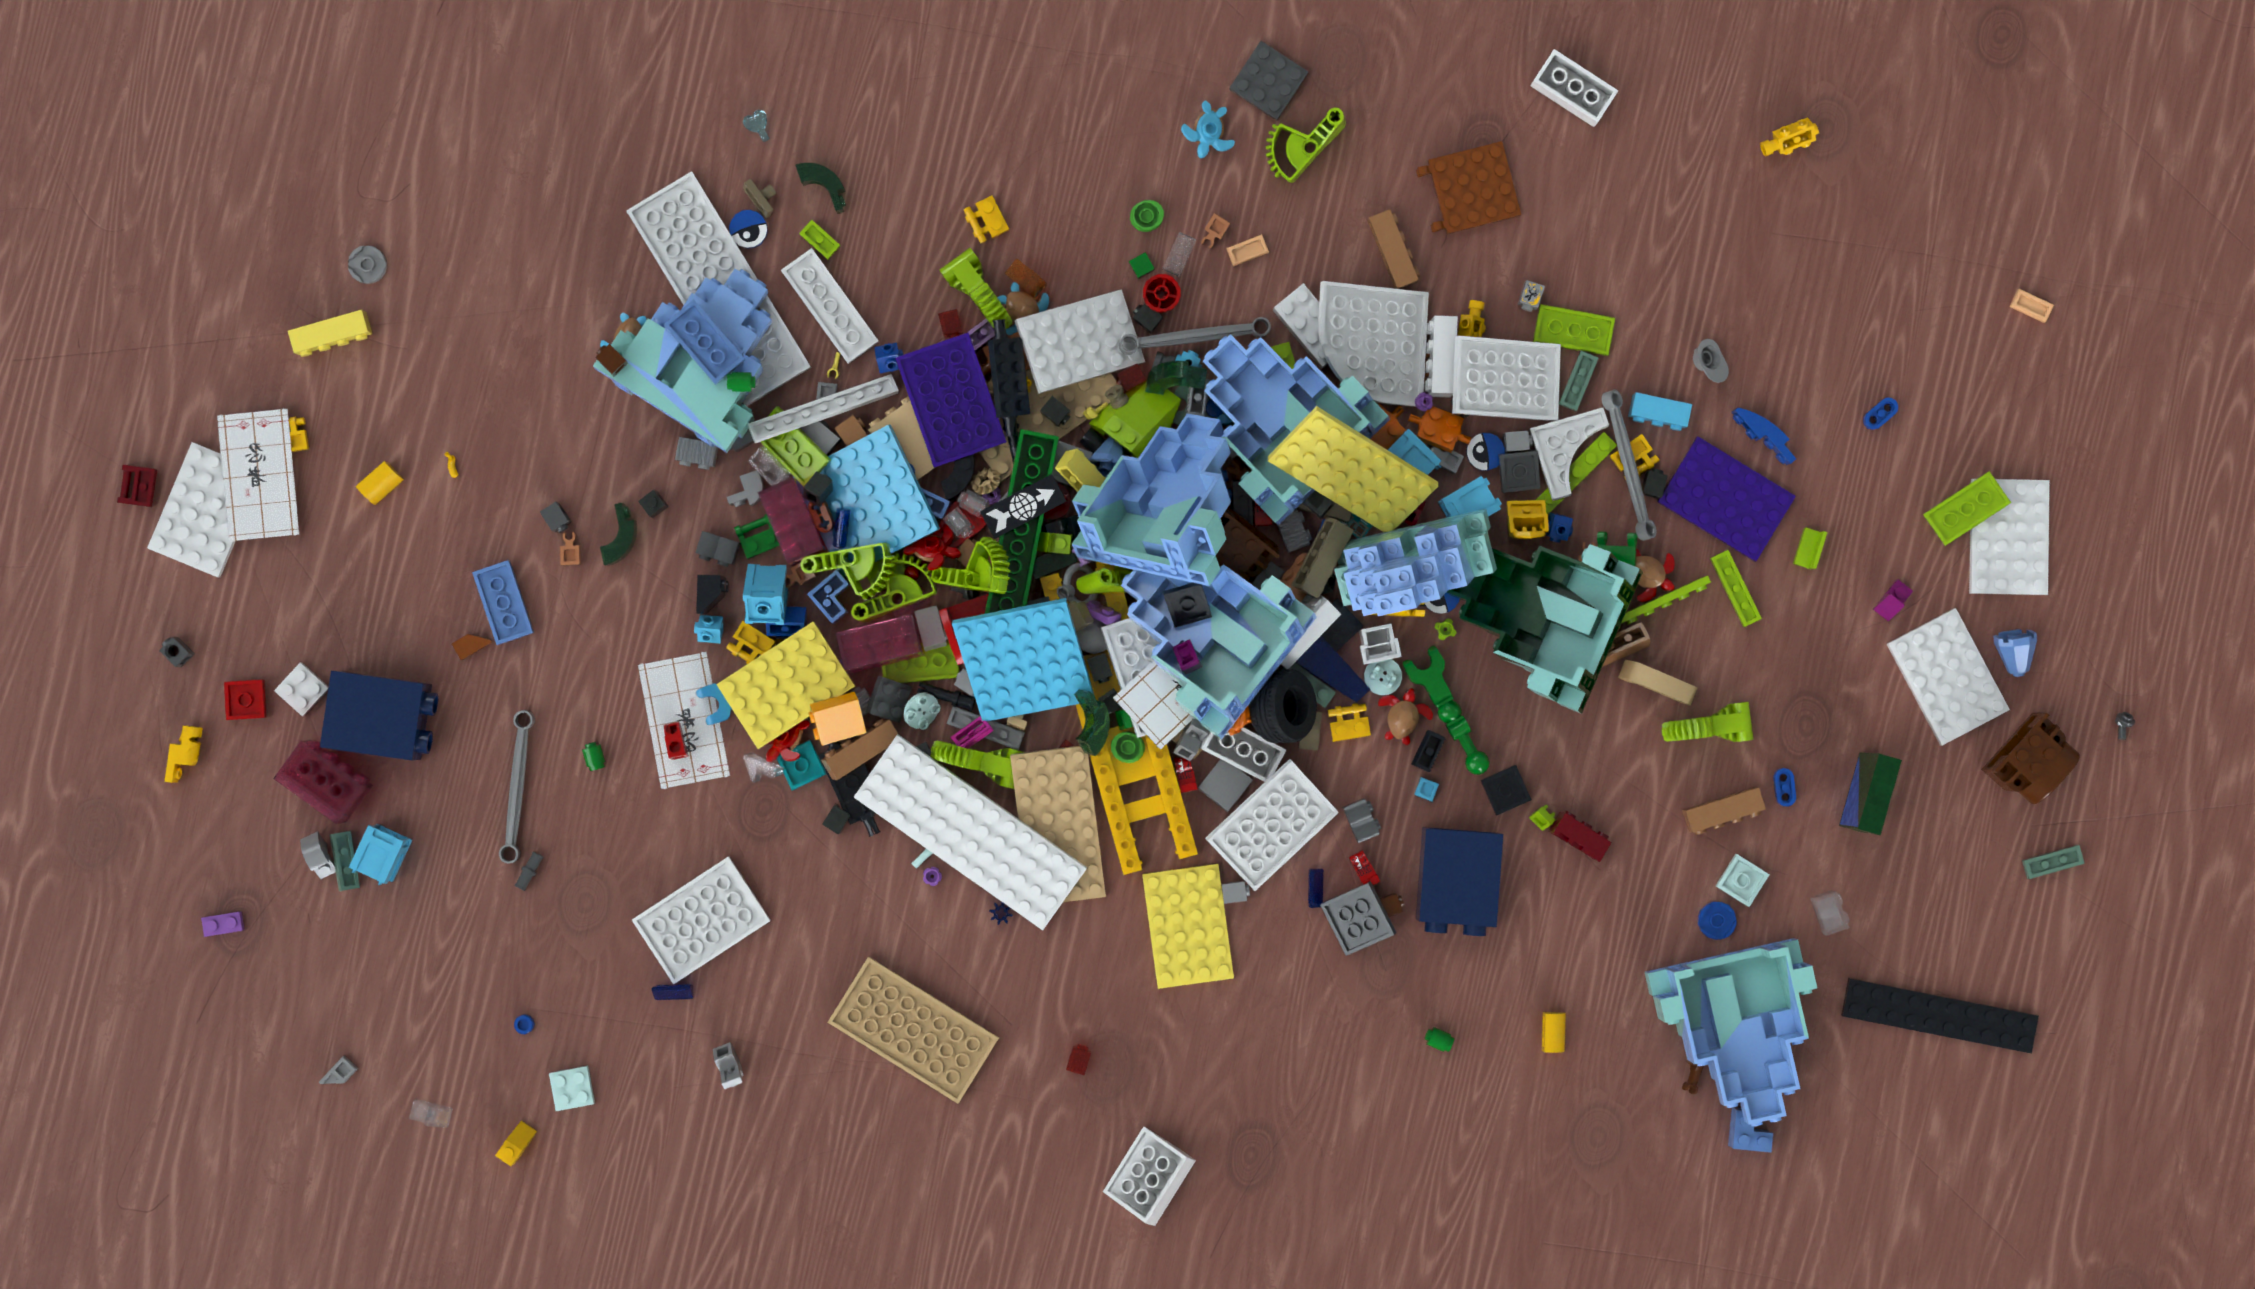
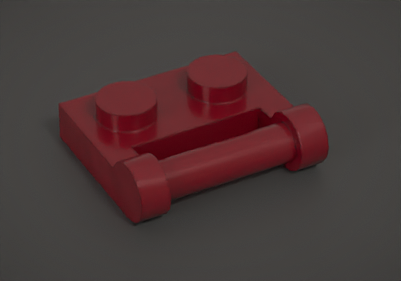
M122 465L123 478L120 497H118L117 503L152 507L157 469ZM131 472H135L132 498H128Z

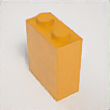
M855 691L810 704L811 712H808L811 724L815 723L816 727L812 729L815 740L819 739L822 746L866 733L859 700Z

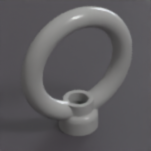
M1080 563L1071 565L1065 572L1063 585L1057 589L1058 597L1060 599L1066 598L1069 602L1076 601L1077 603H1089L1091 600H1096L1098 593L1090 594L1084 601H1080L1074 596L1075 589L1071 585L1072 575L1078 570L1086 574L1094 571L1087 564L1083 567H1080Z

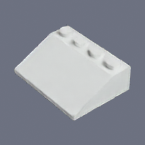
M1143 1127L1103 1192L1144 1223L1155 1226L1196 1160L1148 1128Z

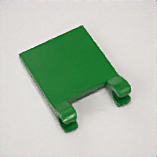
M1597 533L1599 548L1611 552L1622 562L1633 566L1636 565V546L1638 540L1636 533L1627 534L1628 546L1606 545L1608 533Z

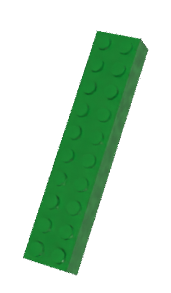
M1024 429L1020 430L1007 497L1052 474L1058 436ZM1044 514L999 537L998 542L1003 546V550L1006 551V556H1008L1007 562L1010 563L1008 567L1011 570L1008 574L1010 579L1008 580L1005 594L988 592L984 614L1026 606Z

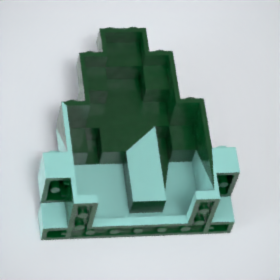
M1589 544L1588 548L1584 549L1581 556L1582 562L1539 546L1538 550L1533 552L1532 563L1492 548L1497 567L1494 573L1474 577L1468 586L1447 591L1449 595L1466 601L1459 610V618L1466 623L1484 629L1488 633L1499 637L1493 644V653L1501 659L1531 672L1527 680V688L1540 696L1559 703L1561 706L1582 714L1643 571L1638 567L1618 560L1611 552Z

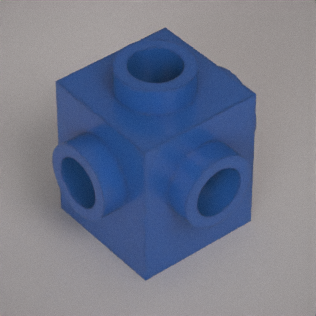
M897 342L874 347L880 373L899 370L895 358L904 354L902 349H898Z
M1550 512L1548 518L1549 532H1545L1546 536L1550 537V541L1560 543L1561 540L1567 541L1568 537L1572 535L1573 526L1571 525L1573 519Z

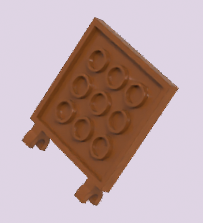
M1502 141L1429 159L1428 166H1421L1416 169L1417 177L1431 174L1443 221L1433 222L1430 225L1432 233L1445 229L1446 234H1451L1521 216Z

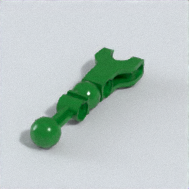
M1433 645L1428 649L1431 664L1426 670L1417 669L1411 660L1403 661L1402 665L1409 680L1424 686L1433 704L1438 708V717L1442 722L1446 723L1445 726L1453 740H1459L1467 755L1465 760L1467 770L1474 775L1485 773L1489 768V758L1484 752L1477 751L1468 734L1472 731L1464 716H1461V706L1453 700L1454 697L1443 679L1442 673L1445 668V661L1437 647Z

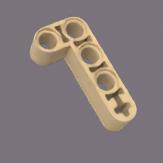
M1630 660L1624 661L1618 678L1640 685L1691 706L1698 689L1670 675Z

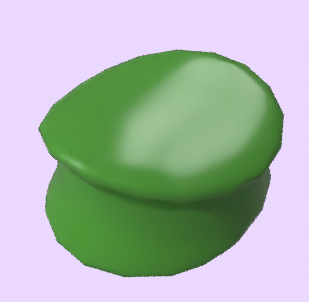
M1144 200L1137 203L1130 212L1131 224L1142 232L1157 229L1164 218L1162 206L1153 200Z
M1122 732L1113 738L1111 751L1119 761L1133 763L1143 756L1145 745L1141 737L1137 738L1136 733Z

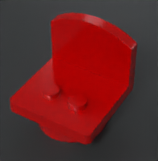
M988 594L939 610L957 665L964 664L952 621L984 614Z

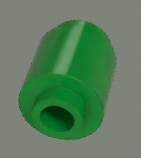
M732 372V374H727V390H732V392H751L752 388H755L756 379L755 376H752L751 372Z
M596 742L585 744V749H582L589 770L594 771L604 768L605 758L601 744L597 745Z
M1433 1027L1432 1030L1428 1029L1424 1040H1427L1426 1045L1442 1052H1449L1455 1039L1451 1037V1034L1436 1027Z

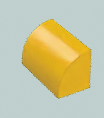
M384 461L355 487L365 498L376 505L404 479L390 463Z
M1543 1012V1052H1565L1566 1013Z

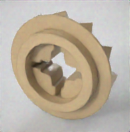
M984 467L981 472L977 470V475L973 476V481L970 483L976 493L988 494L999 486L1001 476L997 470L993 471L992 467L989 469Z

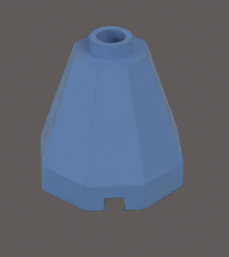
M1108 437L1088 460L1107 478L1122 455L1125 456V448L1111 437Z
M2016 629L2000 632L1998 636L1994 635V644L2007 672L2013 674L2014 677L2024 676L2030 670L2037 643L2036 632L2026 630V633H2022V630Z

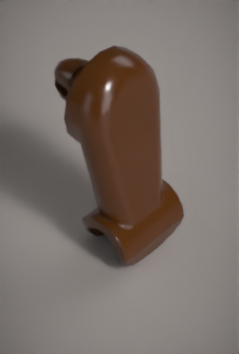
M1687 1060V1063L1690 1065L1688 1082L1683 1083L1682 1089L1685 1091L1689 1089V1093L1694 1095L1698 1093L1697 1084L1704 1066H1697V1064Z

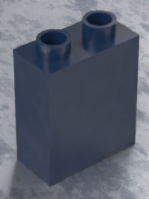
M331 671L320 748L411 761L421 760L422 753L429 754L431 751L433 732L426 731L427 716H435L437 712L438 693L431 692L432 684L344 671Z
M1422 827L1415 919L1419 922H1425V932L1447 933L1448 924L1463 925V935L1486 936L1487 927H1497L1504 834Z

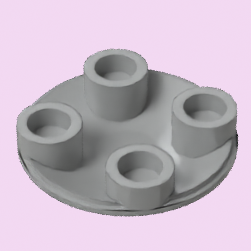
M1093 618L1094 623L1078 631L1076 634L1080 647L1084 652L1097 654L1107 650L1100 629L1107 625Z

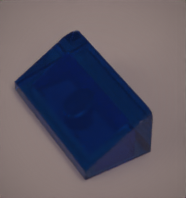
M837 508L832 543L836 549L846 547L850 509Z
M1309 869L1308 906L1310 908L1321 907L1320 904L1323 903V869Z
M655 985L652 987V993L655 1000L693 999V985Z

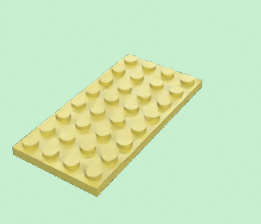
M1318 406L1268 456V462L1382 532L1395 530L1439 487L1438 481Z

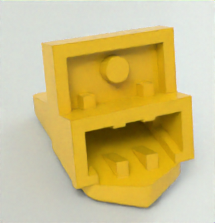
M1545 500L1506 502L1509 537L1532 539L1544 537L1546 535L1545 532H1549Z

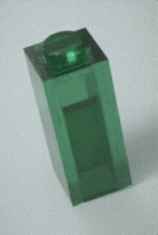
M1072 551L1071 554L1050 552L1036 558L1033 568L1035 580L1078 563L1077 556Z

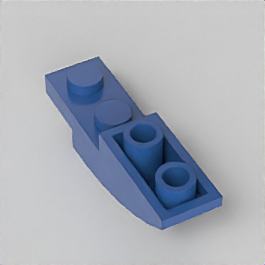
M1736 408L1732 411L1733 419L1738 425H1743L1746 429V435L1755 441L1763 437L1764 444L1770 450L1773 449L1777 454L1776 458L1781 464L1789 465L1796 460L1795 456L1784 445L1790 439L1776 425L1749 410Z

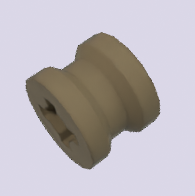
M1115 385L1105 393L1107 399L1111 401L1110 405L1112 408H1120L1129 401L1128 396L1123 392L1122 385Z

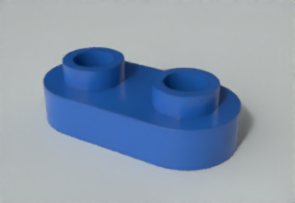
M1885 398L1878 402L1864 415V426L1870 430L1880 428L1897 413V401L1893 398ZM1885 405L1890 407L1889 411L1884 409ZM1870 417L1875 418L1874 424L1870 422Z
M1780 768L1773 775L1775 798L1779 805L1788 807L1796 801L1794 775L1791 770ZM1782 774L1786 776L1784 781L1780 780ZM1784 793L1788 795L1787 800L1782 799Z

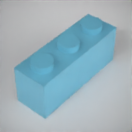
M1636 392L1632 395L1628 417H1632L1635 422L1644 423V420L1652 422L1651 425L1663 427L1664 424L1669 425L1672 430L1681 431L1682 428L1688 427L1692 404Z

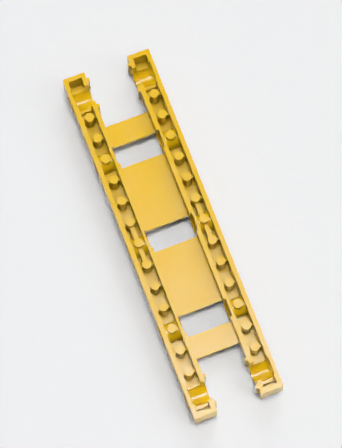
M1095 562L1096 571L1103 568L1111 571L1115 568V565ZM1059 573L1040 578L1045 597L1049 596L1050 601L1060 599L1057 595V589L1062 586L1061 582L1063 580L1060 578ZM1124 592L1102 593V595H1105L1107 606L1121 614L1120 621L1129 618ZM1108 650L1083 656L1095 695V701L1076 704L1123 875L1142 870L1141 864H1143L1142 860H1139L1134 842L1136 838L1132 835L1129 823L1163 813L1167 814L1170 825L1168 828L1172 832L1176 846L1175 853L1178 854L1179 859L1197 855L1198 852L1167 744L1160 749L1148 735L1141 737L1145 745V751L1138 761L1125 763L1115 758L1111 751L1113 738L1122 732L1135 733L1134 727L1120 730L1119 726L1106 730L1102 729L1098 712L1105 709L1098 698L1113 688L1119 693L1121 688ZM1105 653L1113 676L1109 677L1110 681L1099 684L1098 681L1094 682L1087 659ZM1156 776L1161 794L1127 804L1123 803L1119 786Z

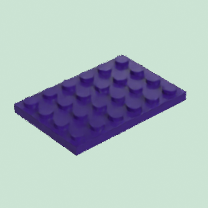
M969 333L895 358L934 468L1007 442L1000 421L996 418V410Z
M1697 436L1664 489L1662 498L1658 499L1657 502L1756 562L1796 496Z

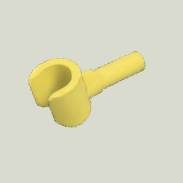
M836 352L834 364L827 372L828 377H830L832 370L836 371L835 379L840 375L838 363L841 353Z
M1105 402L1095 410L1090 406L1083 412V415L1088 420L1094 419L1100 411L1108 406V403Z

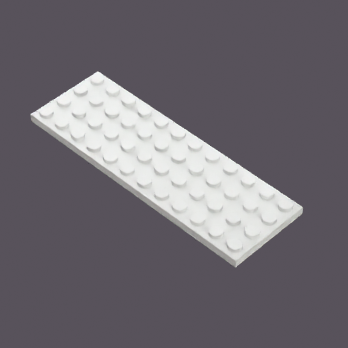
M692 171L626 210L683 305L691 293H696L705 278L710 280L714 278L724 286L734 269L738 271L743 269L750 274L749 278L756 282L757 277ZM768 295L757 310L763 309L768 312L772 323L751 354L760 360L763 372L756 381L755 388H752V391L749 392L743 401L745 406H749L811 368Z
M899 734L896 735L854 796L862 804L1042 930L1087 869L1081 862Z

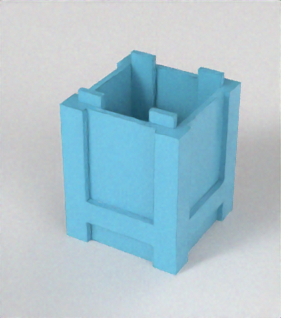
M1410 429L1405 431L1388 449V451L1426 475L1434 468L1436 470L1441 468L1439 465L1441 460Z
M1482 476L1438 501L1447 518L1482 509L1487 510L1489 517L1501 509L1500 505L1502 503L1499 498L1495 499L1488 488V485H1490L1488 479H1483Z
M748 564L743 590L746 612L745 624H753L754 622L784 625L789 594L788 588H786L787 565L760 566V564Z
M380 824L368 825L350 863L349 868L353 869L351 873L358 871L379 881L378 885H382V883L387 884L388 881L393 882L412 839Z

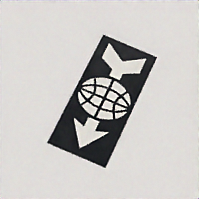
M1051 474L980 511L993 538L996 539L1065 503L1066 499Z

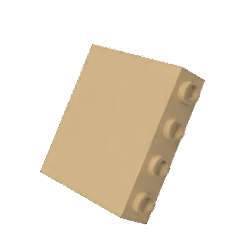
M909 396L900 401L902 403L900 407L896 409L893 406L885 412L886 417L881 420L876 418L869 424L871 427L868 430L870 433H873L891 424L908 462L915 469V476L918 480L934 469L911 401Z

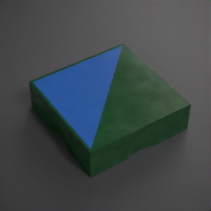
M1859 753L1839 823L1840 827L1881 836L1902 760L1880 753Z

